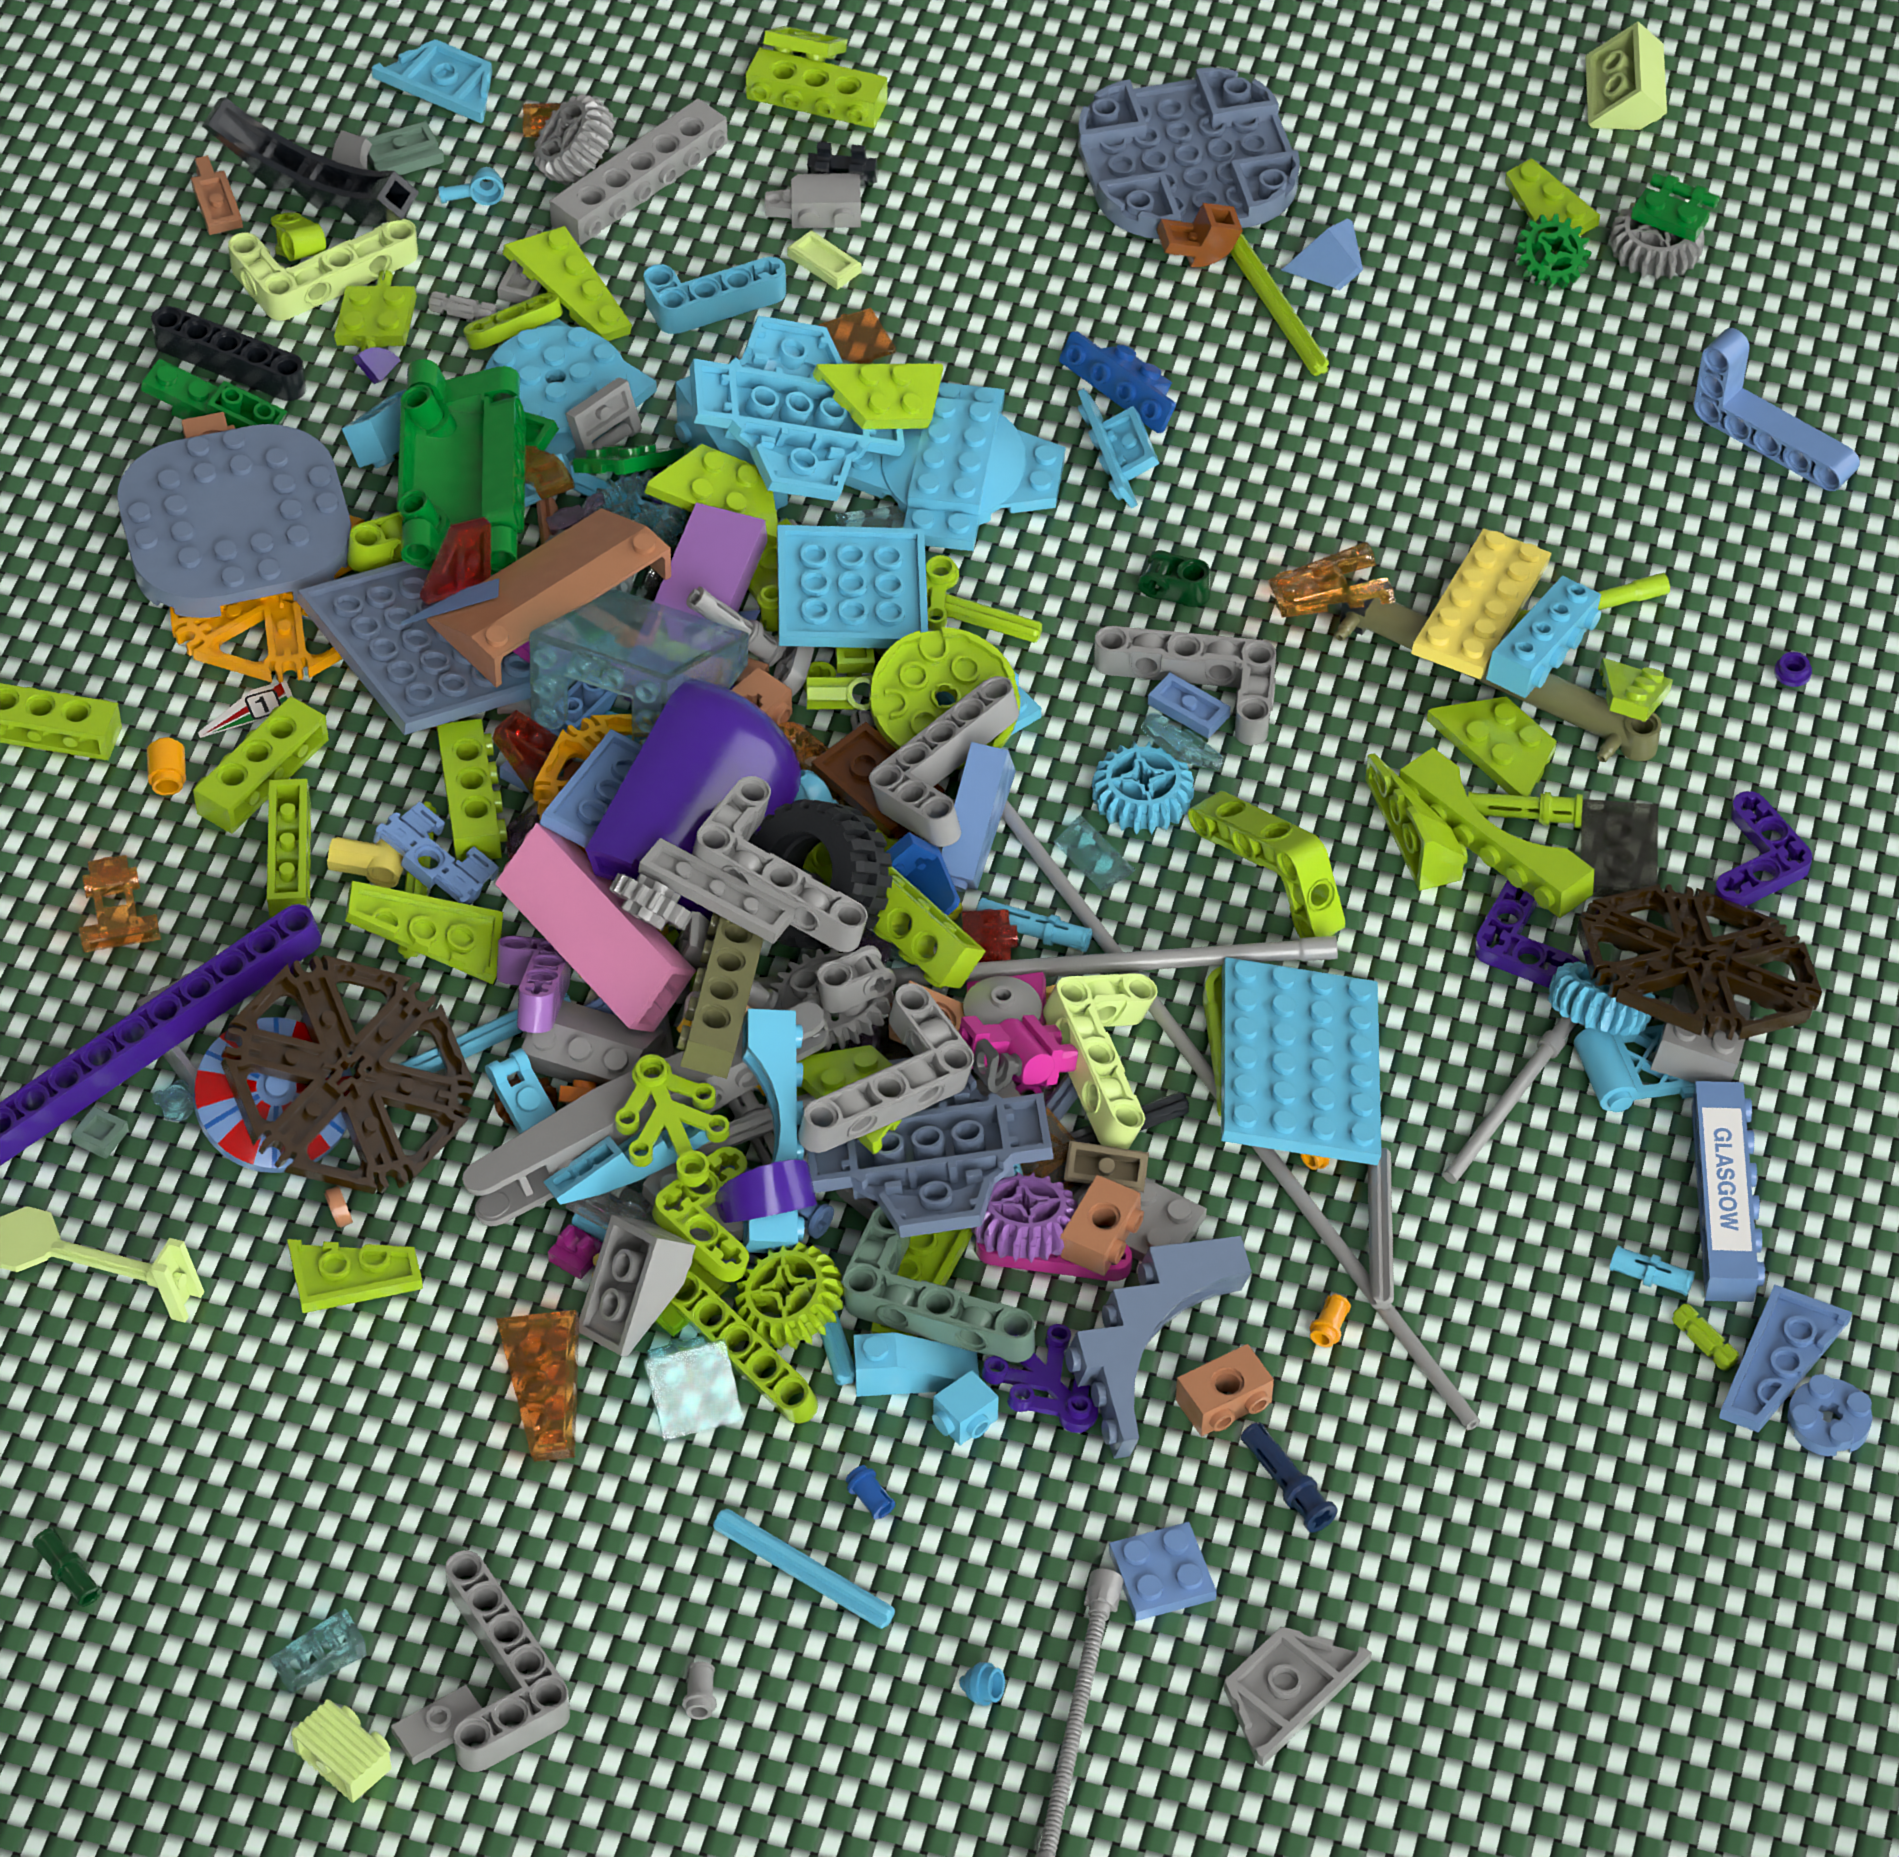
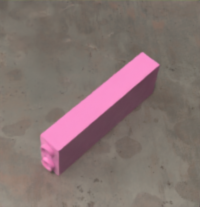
M536 823L526 834L523 843L513 858L505 865L495 885L629 1029L654 1033L696 970L655 927L644 923L621 909L624 899L609 890L612 881L594 875L588 856L576 843Z

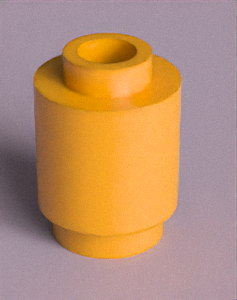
M159 738L147 747L148 782L155 793L165 796L177 794L182 790L183 784L186 781L185 748L182 743L173 738Z

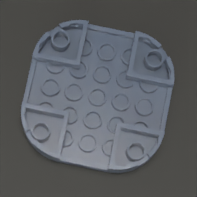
M1198 68L1195 70V79L1133 89L1131 80L1128 79L1113 83L1094 94V101L1088 107L1084 106L1081 110L1078 129L1080 157L1099 208L1111 222L1121 229L1152 239H1159L1156 229L1161 219L1193 223L1203 203L1233 206L1242 228L1263 224L1279 216L1290 206L1296 196L1300 160L1298 151L1292 150L1278 115L1279 103L1276 97L1260 81L1254 79L1250 83L1246 79L1238 77V71L1223 68Z
M262 424L167 442L150 449L138 457L125 471L119 483L118 506L137 585L156 606L163 603L173 607L177 615L193 618L221 616L220 606L292 592L294 601H297L298 590L333 581L334 575L342 567L347 568L348 566L347 553L351 522L333 458L318 439L302 430L283 425Z

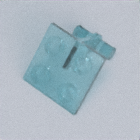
M703 1335L681 1342L676 1338L670 1340V1345L647 1350L648 1359L644 1360L663 1441L744 1420L724 1339L706 1343Z

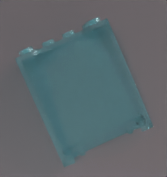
M615 589L533 630L529 634L531 723L548 729L561 728L568 719V688L575 680L632 698V740L643 745L667 701L681 684L688 680L696 679L717 684L727 689L733 685L748 666L749 633Z

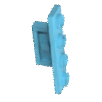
M1085 388L1078 391L1082 401L1078 409L1087 425L1091 424L1092 429L1088 431L1090 439L1097 450L1101 449L1103 453L1098 456V459L1107 475L1111 474L1113 478L1108 483L1116 499L1119 501L1124 498L1132 509L1138 504L1129 480L1160 463L1141 417L1134 406L1104 422L1097 404Z

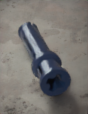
M1261 1422L1249 1425L1242 1432L1241 1440L1283 1490L1284 1502L1288 1507L1295 1508L1304 1519L1303 1525L1308 1532H1318L1327 1527L1335 1519L1338 1508L1333 1502L1326 1501L1317 1490L1318 1484L1313 1477L1303 1475L1296 1468Z

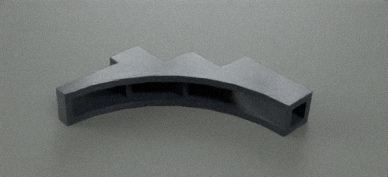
M226 97L218 99L202 124L203 128L249 165L247 171L271 191L293 188L317 209L337 205L361 226L402 220L419 193L418 190L394 170L374 171L360 169L311 152L270 130L246 114Z

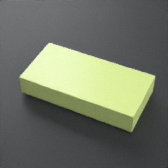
M812 230L787 247V256L836 290L861 273L860 262Z

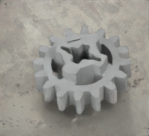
M617 873L609 888L612 893L624 899L621 909L661 931L666 923L684 931L693 915L683 906L677 904L681 895L639 873L636 881Z

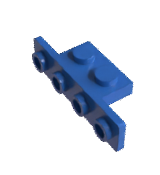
M1078 331L1071 332L1059 357L1060 363L1126 410L1134 406L1145 425L1156 433H1163L1176 407V403L1166 396L1172 382L1161 375L1162 371L1155 365L1140 360L1136 357V352L1128 346L1117 345L1116 347L1100 348Z

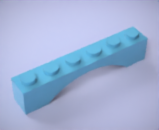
M748 1009L742 1023V1060L757 1078L766 1095L772 1114L775 1138L771 1163L791 1159L803 1160L804 1147L797 1139V1125L801 1124L803 1117V1101H797V1087H801L803 1081V1064L796 1062V1049H801L803 1040L802 1025L796 1024V1011ZM798 1210L743 1221V1245L748 1250V1253H768V1248L775 1250L777 1253L780 1252L782 1245L793 1250L798 1241H803L804 1217H798Z

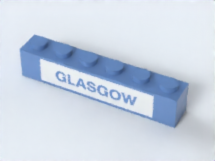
M1696 1081L1691 1109L1705 1301L1754 1302L1757 1286H1764L1765 1265L1764 1262L1757 1261V1253H1761L1762 1230L1761 1228H1755L1754 1220H1758L1760 1211L1759 1196L1752 1195V1187H1756L1757 1165L1756 1163H1750L1749 1154L1754 1152V1131L1747 1130V1122H1751L1752 1101L1751 1098H1745L1744 1082Z

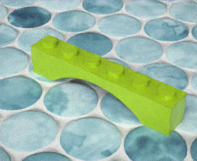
M1434 747L1400 769V778L1451 827L1458 842L1462 841L1465 847L1478 855L1487 866L1495 868L1508 878L1513 886L1527 891L1542 908L1548 909L1558 918H1561L1593 895L1594 869L1567 848L1548 847L1528 842L1506 833L1489 822L1468 798L1461 782L1459 766Z

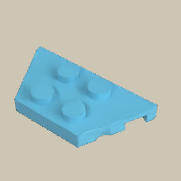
M434 39L421 45L418 49L408 50L399 54V61L386 67L378 63L372 67V77L376 80L476 122L482 123L484 121L492 77V64L487 60Z

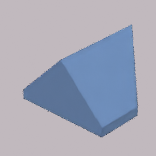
M1347 218L1325 230L1282 268L1281 271L1333 287L1340 291L1363 271L1353 221Z

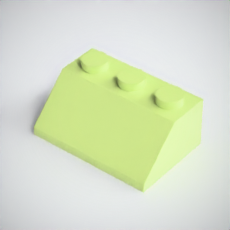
M1634 23L1585 55L1589 126L1603 129L1641 130L1652 122L1658 121L1667 113L1664 44L1641 23Z

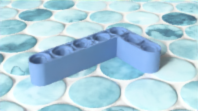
M1734 328L1725 329L1702 353L1694 400V410L1698 417L1705 423L1828 491L1838 490L1858 470L1860 466L1858 455L1847 445L1744 389L1743 382L1749 354V342L1739 330Z

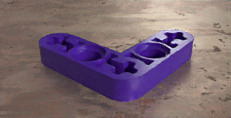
M1744 791L1736 795L1732 804L1731 819L1762 855L1720 875L1716 881L1714 895L1746 907L1807 876L1812 863V852L1763 796L1753 791ZM1773 830L1779 833L1781 838L1778 840H1768L1761 833ZM1766 871L1773 876V879L1761 881L1753 873Z
M1507 880L1477 933L1474 949L1475 955L1481 962L1550 988L1553 975L1556 974L1559 966H1563L1565 963L1574 964V962L1581 961L1569 953L1520 935L1537 902L1527 891L1523 893L1520 903L1515 901L1516 892H1520L1522 889L1516 888ZM1508 913L1515 916L1518 920L1513 924H1506L1497 917ZM1495 934L1500 936L1499 945L1496 944L1493 948L1487 947L1492 944ZM1523 954H1532L1539 961L1529 965L1521 962L1518 957ZM1545 962L1550 963V964H1548L1547 970L1544 969V968H1545Z

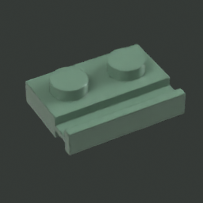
M427 121L366 138L372 144L367 158L374 171L394 170L397 174L403 175L444 163L443 151L439 148L438 142Z

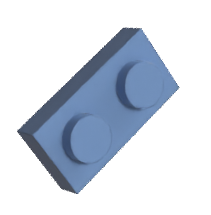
M1169 673L1148 694V705L1207 739L1230 717L1231 707L1172 673Z

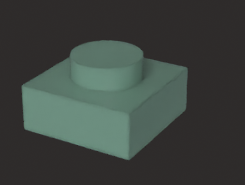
M94 1106L71 1133L73 1144L107 1159L129 1132L127 1121Z

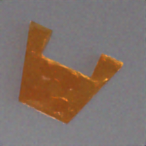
M1368 542L1358 544L1297 569L1283 571L1277 574L1276 577L1267 580L1270 594L1282 618L1328 612V604L1347 602L1349 608L1364 606L1363 600L1380 598L1381 604L1395 602L1393 588L1387 577L1349 587L1343 576L1345 573L1376 566L1374 553Z

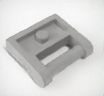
M620 377L565 413L577 448L574 452L576 458L586 456V449L615 445L625 437H633L642 430L629 383ZM620 422L619 425H617L615 428H613L612 430H610L609 432H607L606 434H604L603 436H601L599 439H597L596 441H594V442L592 443L593 440H595L597 437H599L600 435H602L603 433H605L606 431H608L609 429H611L613 426H615L616 424H618V423Z

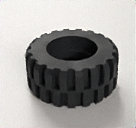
M801 799L795 800L792 804L785 803L777 807L774 811L775 815L768 814L760 824V831H755L748 842L769 854L772 853L801 870L811 850L817 844L823 842L829 852L832 863V878L829 888L836 892L840 891L854 899L867 910L868 918L862 938H864L867 934L865 929H873L879 921L880 917L877 914L879 910H885L889 898L885 897L887 888H892L893 877L888 876V867L892 866L890 853H885L884 851L887 842L883 834L875 832L877 826L869 817L863 816L861 811L853 807L843 806V804ZM790 924L777 939L780 944L789 947L812 950L821 949L822 951H829L831 949L830 946Z

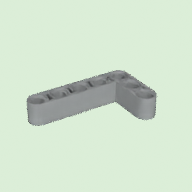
M995 676L985 680L878 765L869 776L878 810L932 845L945 847L955 843L960 838L962 832L953 800L935 789L934 786L967 760L971 742L986 745L1017 720L1019 709L1012 682L1003 676Z
M462 1550L451 1555L446 1562L445 1571L450 1598L513 1691V1693L462 1719L454 1729L453 1738L458 1764L469 1772H479L563 1728L570 1719V1704L566 1683L482 1558L475 1552ZM464 1576H472V1578L467 1580L459 1579ZM484 1607H492V1608H493V1609L488 1610V1611H481V1610H480L481 1608H484ZM506 1638L515 1639L511 1642H501V1640ZM525 1670H535V1671H536V1672L531 1673V1674H523V1673H522V1672L525 1671ZM549 1701L557 1702V1704L553 1706L542 1705ZM511 1721L519 1722L518 1725L513 1727L505 1726L506 1723ZM471 1742H481V1743H482V1744H480L479 1746H476V1747L466 1746L467 1744H469V1743H471Z

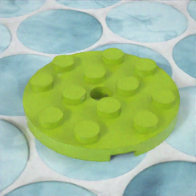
M941 627V630L920 633L919 630L910 633L889 647L875 668L869 693L873 721L884 739L898 750L977 686L995 676L1006 677L1012 682L1020 711L1021 701L1014 670L1008 660L995 646L968 631ZM941 691L948 692L953 695L955 703L939 706L935 695ZM1017 720L986 745L1002 748L1010 738ZM966 761L956 769H963Z

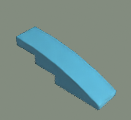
M682 1122L693 1150L700 1148L710 1141L706 1137L704 1130ZM666 1129L660 1133L653 1146V1161L645 1167H636L629 1160V1146L639 1138L642 1131L631 1136L619 1146L609 1135L570 1162L568 1167L562 1168L543 1181V1183L561 1205L598 1196L639 1181L676 1163L678 1157ZM638 1150L634 1154L637 1156H644L648 1152L644 1150Z

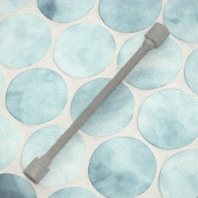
M1095 1569L1090 1574L1084 1605L1089 1606L1088 1615L1090 1619L1052 1794L1049 1800L1050 1803L1048 1805V1813L1046 1814L1039 1853L1035 1857H1055L1084 1719L1088 1708L1087 1705L1091 1694L1090 1691L1093 1685V1677L1096 1671V1663L1099 1657V1649L1101 1648L1102 1635L1104 1634L1105 1621L1109 1619L1110 1612H1117L1124 1581L1119 1573L1110 1569Z

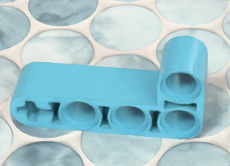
M776 257L761 258L683 283L680 282L671 267L663 264L648 267L643 275L646 306L659 328L668 334H679L782 301L786 296V267L784 262Z

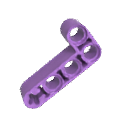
M506 936L498 940L497 980L504 984L519 985L517 1027L529 1033L550 1031L553 1028L570 985V964L545 938Z

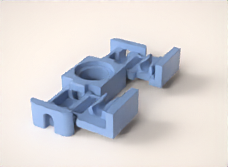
M420 801L401 818L400 813H393L388 817L386 825L381 823L376 828L373 838L374 843H377L382 838L403 856L401 866L428 889L437 884L458 903L471 905L480 896L483 884L488 879L493 881L497 877L500 867L474 846L466 853L468 857L463 862L457 860L454 864L455 859L431 840L428 833L433 832L439 836L443 831L445 822ZM430 856L437 861L438 866L431 869L425 868L420 865L418 858Z

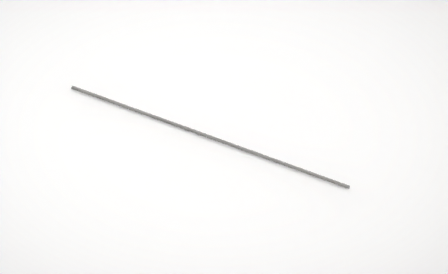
M789 519L792 525H797L793 519ZM873 648L880 658L888 650V648ZM1007 800L1001 817L1086 928H1092V937L1104 953L1123 952ZM1138 971L1120 972V974H1140ZM1156 996L1148 1011L1217 1100L1213 1069ZM1252 1146L1370 1302L1369 1273L1275 1150ZM1391 1304V1308L1388 1310L1375 1309L1467 1430H1472L1480 1423L1478 1416L1394 1306Z

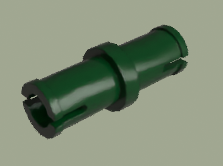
M47 1528L37 1534L33 1539L32 1546L38 1550L51 1567L50 1574L57 1582H63L77 1600L79 1606L85 1607L95 1602L101 1595L102 1589L84 1569L83 1559L77 1552H71L53 1528Z

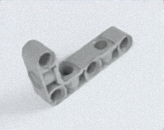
M1106 626L1097 631L1094 645V666L1097 671L1111 676L1161 681L1169 673H1172L1192 684L1238 688L1235 703V737L1241 743L1249 746L1259 745L1267 739L1276 683V649L1271 643L1256 639L1120 626Z
M743 777L727 796L717 804L711 815L699 828L692 855L795 908L794 919L790 923L793 927L840 952L855 950L860 944L867 922V910L854 899L840 891L836 892L811 878L812 875L748 842L764 819L771 790L768 783L759 777Z
M913 983L900 986L895 993L889 1014L891 1028L900 1038L902 1044L908 1046L914 1056L810 1102L804 1110L798 1132V1140L806 1150L815 1153L828 1151L928 1108L964 1090L973 1066L974 1054L951 1020L944 1014L924 987Z

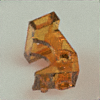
M127 856L105 857L99 860L88 861L90 874L82 875L86 898L94 897L98 924L79 927L84 953L161 940L157 914L137 917L133 890L140 889L137 868L136 866L128 867ZM125 893L127 904L104 908L102 896Z

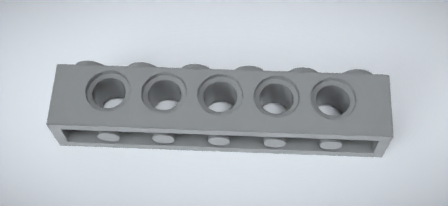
M696 99L549 200L551 226L555 229L566 226L579 246L590 238L597 236L613 222L623 218L626 213L636 206L646 202L659 190L672 184L682 174L696 167L714 152L722 149L728 143L727 118L700 99Z

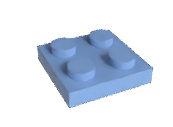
M1189 1522L1109 1543V1554L1116 1572L1123 1577L1122 1588L1135 1621L1216 1600V1588Z

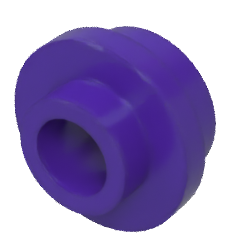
M1788 652L1776 662L1774 674L1782 684L1798 687L1810 680L1812 667L1805 655L1798 652Z

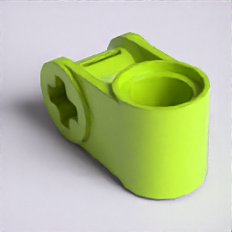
M293 212L281 213L271 217V225L275 227L277 245L274 247L276 254L286 257L289 261L314 256L326 250L325 235L318 223H314L304 218L301 214Z

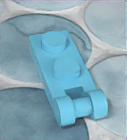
M522 1048L509 1053V1058L502 1062L495 1060L485 1065L486 1074L519 1134L556 1112L531 1068L527 1054ZM516 1072L521 1082L511 1087L507 1076Z

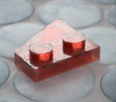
M485 517L450 526L420 592V598L426 604L442 601L467 587L480 584L491 577V523Z
M515 710L495 728L492 739L528 791L534 795V782L558 736L518 710ZM570 758V759H568V760L566 761V763H565L563 769L561 770V772H562L570 763H572V762L575 760V758Z

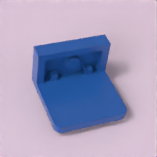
M908 832L885 852L891 855L892 867L944 914L948 916L959 906L960 898L938 847ZM911 919L908 923V930L911 927Z

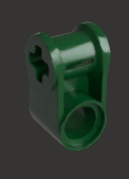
M1163 550L1153 551L1148 558L1149 567L1139 577L1137 583L1138 588L1143 594L1153 599H1163L1183 604L1187 607H1200L1208 602L1210 598V568L1205 561L1171 554Z

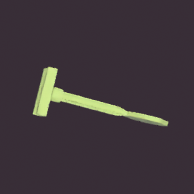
M26 1206L0 1217V1268L19 1272L45 1262L50 1257H56L146 1281L149 1286L159 1289L171 1319L184 1323L189 1318L184 1304L190 1295L201 1298L204 1294V1289L184 1241L169 1238L154 1263L149 1264L61 1240L52 1213Z

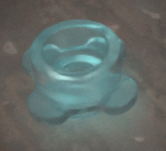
M177 1080L164 1091L158 1090L153 1094V1103L161 1107L165 1119L182 1121L188 1118L193 1110H195L194 1097L188 1090L189 1085L186 1081Z

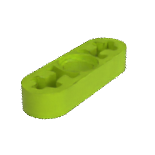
M543 293L468 324L463 331L470 349H484L514 337L523 330H531L553 321L562 315L563 310L557 294Z

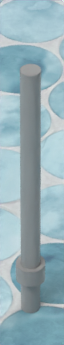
M1561 1017L1552 1030L1544 1033L1537 1043L1538 1049L1443 1173L1446 1181L1455 1184L1549 1059L1557 1057L1565 1046V1038L1577 1023H1573L1570 1018Z

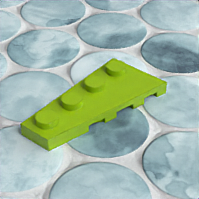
M971 1228L910 1236V1243L897 1275L919 1282L924 1280L945 1286L974 1233L971 1232ZM874 1322L871 1328V1334L895 1332L918 1337L917 1335Z

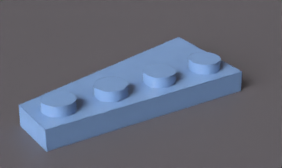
M1774 1284L1723 1403L1719 1418L1759 1432L1848 1325L1852 1312Z

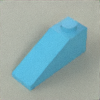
M407 389L394 393L342 428L359 468L373 464L375 468H380L395 460L393 455L399 451L400 400Z
M895 1332L854 1335L856 1397L940 1392L971 1370L979 1376L977 1352Z

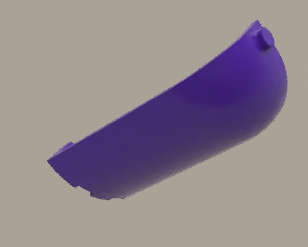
M696 679L688 680L681 684L667 701L585 848L594 875L614 881L617 873L636 881L639 875V862L660 838L692 854L699 828L708 819L717 804L727 796L743 777L756 776L766 781L770 786L771 794L764 818L768 814L775 815L774 811L777 807L785 803L792 804L801 784V768L796 753L783 731L762 709L734 691L717 684ZM759 826L756 829V831H760L761 826ZM681 895L677 904L690 912H700L711 921L712 911Z

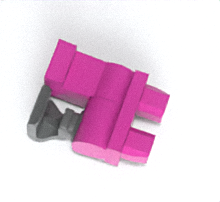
M1023 1015L1022 1022L1018 1019L1010 1018L999 1024L983 1025L977 1016L961 1017L959 1034L974 1054L972 1069L993 1093H998L1001 1089L1008 1086L1013 1074L1018 1076L1026 1085L1042 1082L1046 1085L1057 1084L1060 1072H1072L1076 1069L1078 1050L1073 1044L1061 1045L1062 1033L1055 1024L1042 1025L1034 1015Z

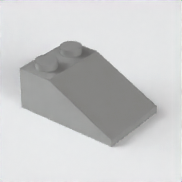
M1684 984L1675 986L1669 1004L1682 1012L1693 1014ZM1734 1000L1737 1011L1746 1020H1749L1751 1005ZM1664 1021L1650 1070L1692 1083L1696 1081L1731 1082L1739 1064L1745 1039L1738 1040V1035L1735 1032L1733 1039L1728 1040L1726 1034L1721 1030H1714L1713 1037L1709 1038L1704 1034V1028L1701 1036Z
M611 1215L576 1331L618 1355L627 1357L684 1285L688 1269L692 1264V1256L696 1245L649 1221Z

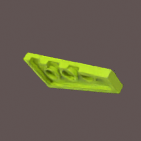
M566 226L504 244L502 254L510 262L515 260L523 267L522 273L531 281L537 280L547 289V293L557 294L560 303L570 311L569 316L578 325L603 337L607 341L630 334L632 324Z
M352 881L348 893L346 922L492 985L497 977L498 940L501 938L504 912Z

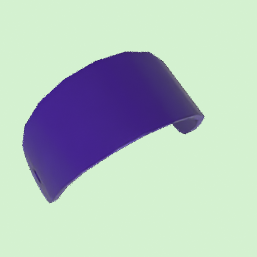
M795 1159L774 1162L744 1172L727 1181L719 1188L716 1194L717 1211L724 1223L777 1215L817 1204L809 1164L804 1160Z

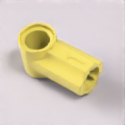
M340 837L332 838L327 859L328 870L366 876L376 886L393 888L399 883L404 869L401 866L403 856L382 838L376 844Z

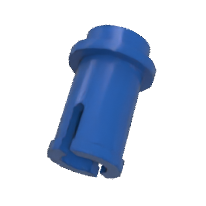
M861 1465L852 1470L846 1477L847 1490L850 1494H856L875 1520L881 1519L894 1509L896 1502L875 1479L876 1472L873 1469H868L865 1465Z

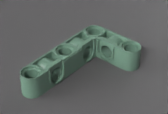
M876 1207L862 1237L856 1244L853 1256L843 1276L844 1303L850 1315L989 1356H998L1009 1362H1023L1033 1355L1035 1351V1325L1033 1317L1029 1312L1002 1304L1001 1302L996 1304L971 1297L969 1293L924 1280L919 1282L898 1276L897 1273L908 1249L910 1237L900 1238L881 1207Z

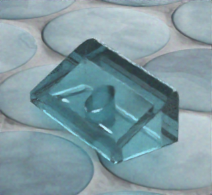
M1081 815L1054 841L1101 891L1130 876L1136 870Z

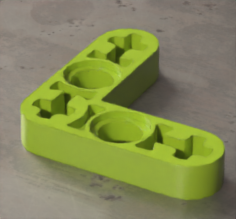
M721 1147L707 1156L709 1161V1177L704 1183L708 1185L710 1192L706 1194L696 1193L677 1178L657 1194L652 1216L661 1228L696 1245L693 1257L715 1277L722 1281L733 1282L741 1279L745 1273L749 1260L748 1250L704 1209L716 1202V1194L721 1186L746 1171L747 1159L737 1148ZM721 1164L725 1167H728L720 1173V1176L718 1178L717 1175L719 1173ZM690 1170L687 1172V1174L699 1173L696 1170ZM680 1198H682L683 1201L680 1203L679 1210L677 1211L673 1207L676 1206L680 1202ZM665 1206L668 1207V1208H673V1209H670L669 1211H667V1210L665 1209ZM695 1228L704 1229L710 1234L711 1239L707 1241L696 1240L691 1236L690 1231ZM724 1258L728 1261L733 1258L734 1260H736V1264L732 1261L724 1263L722 1259Z

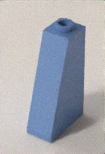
M971 742L954 804L962 833L955 843L943 847L941 852L955 889L958 892H966L967 888L978 889L1016 773L1008 750Z

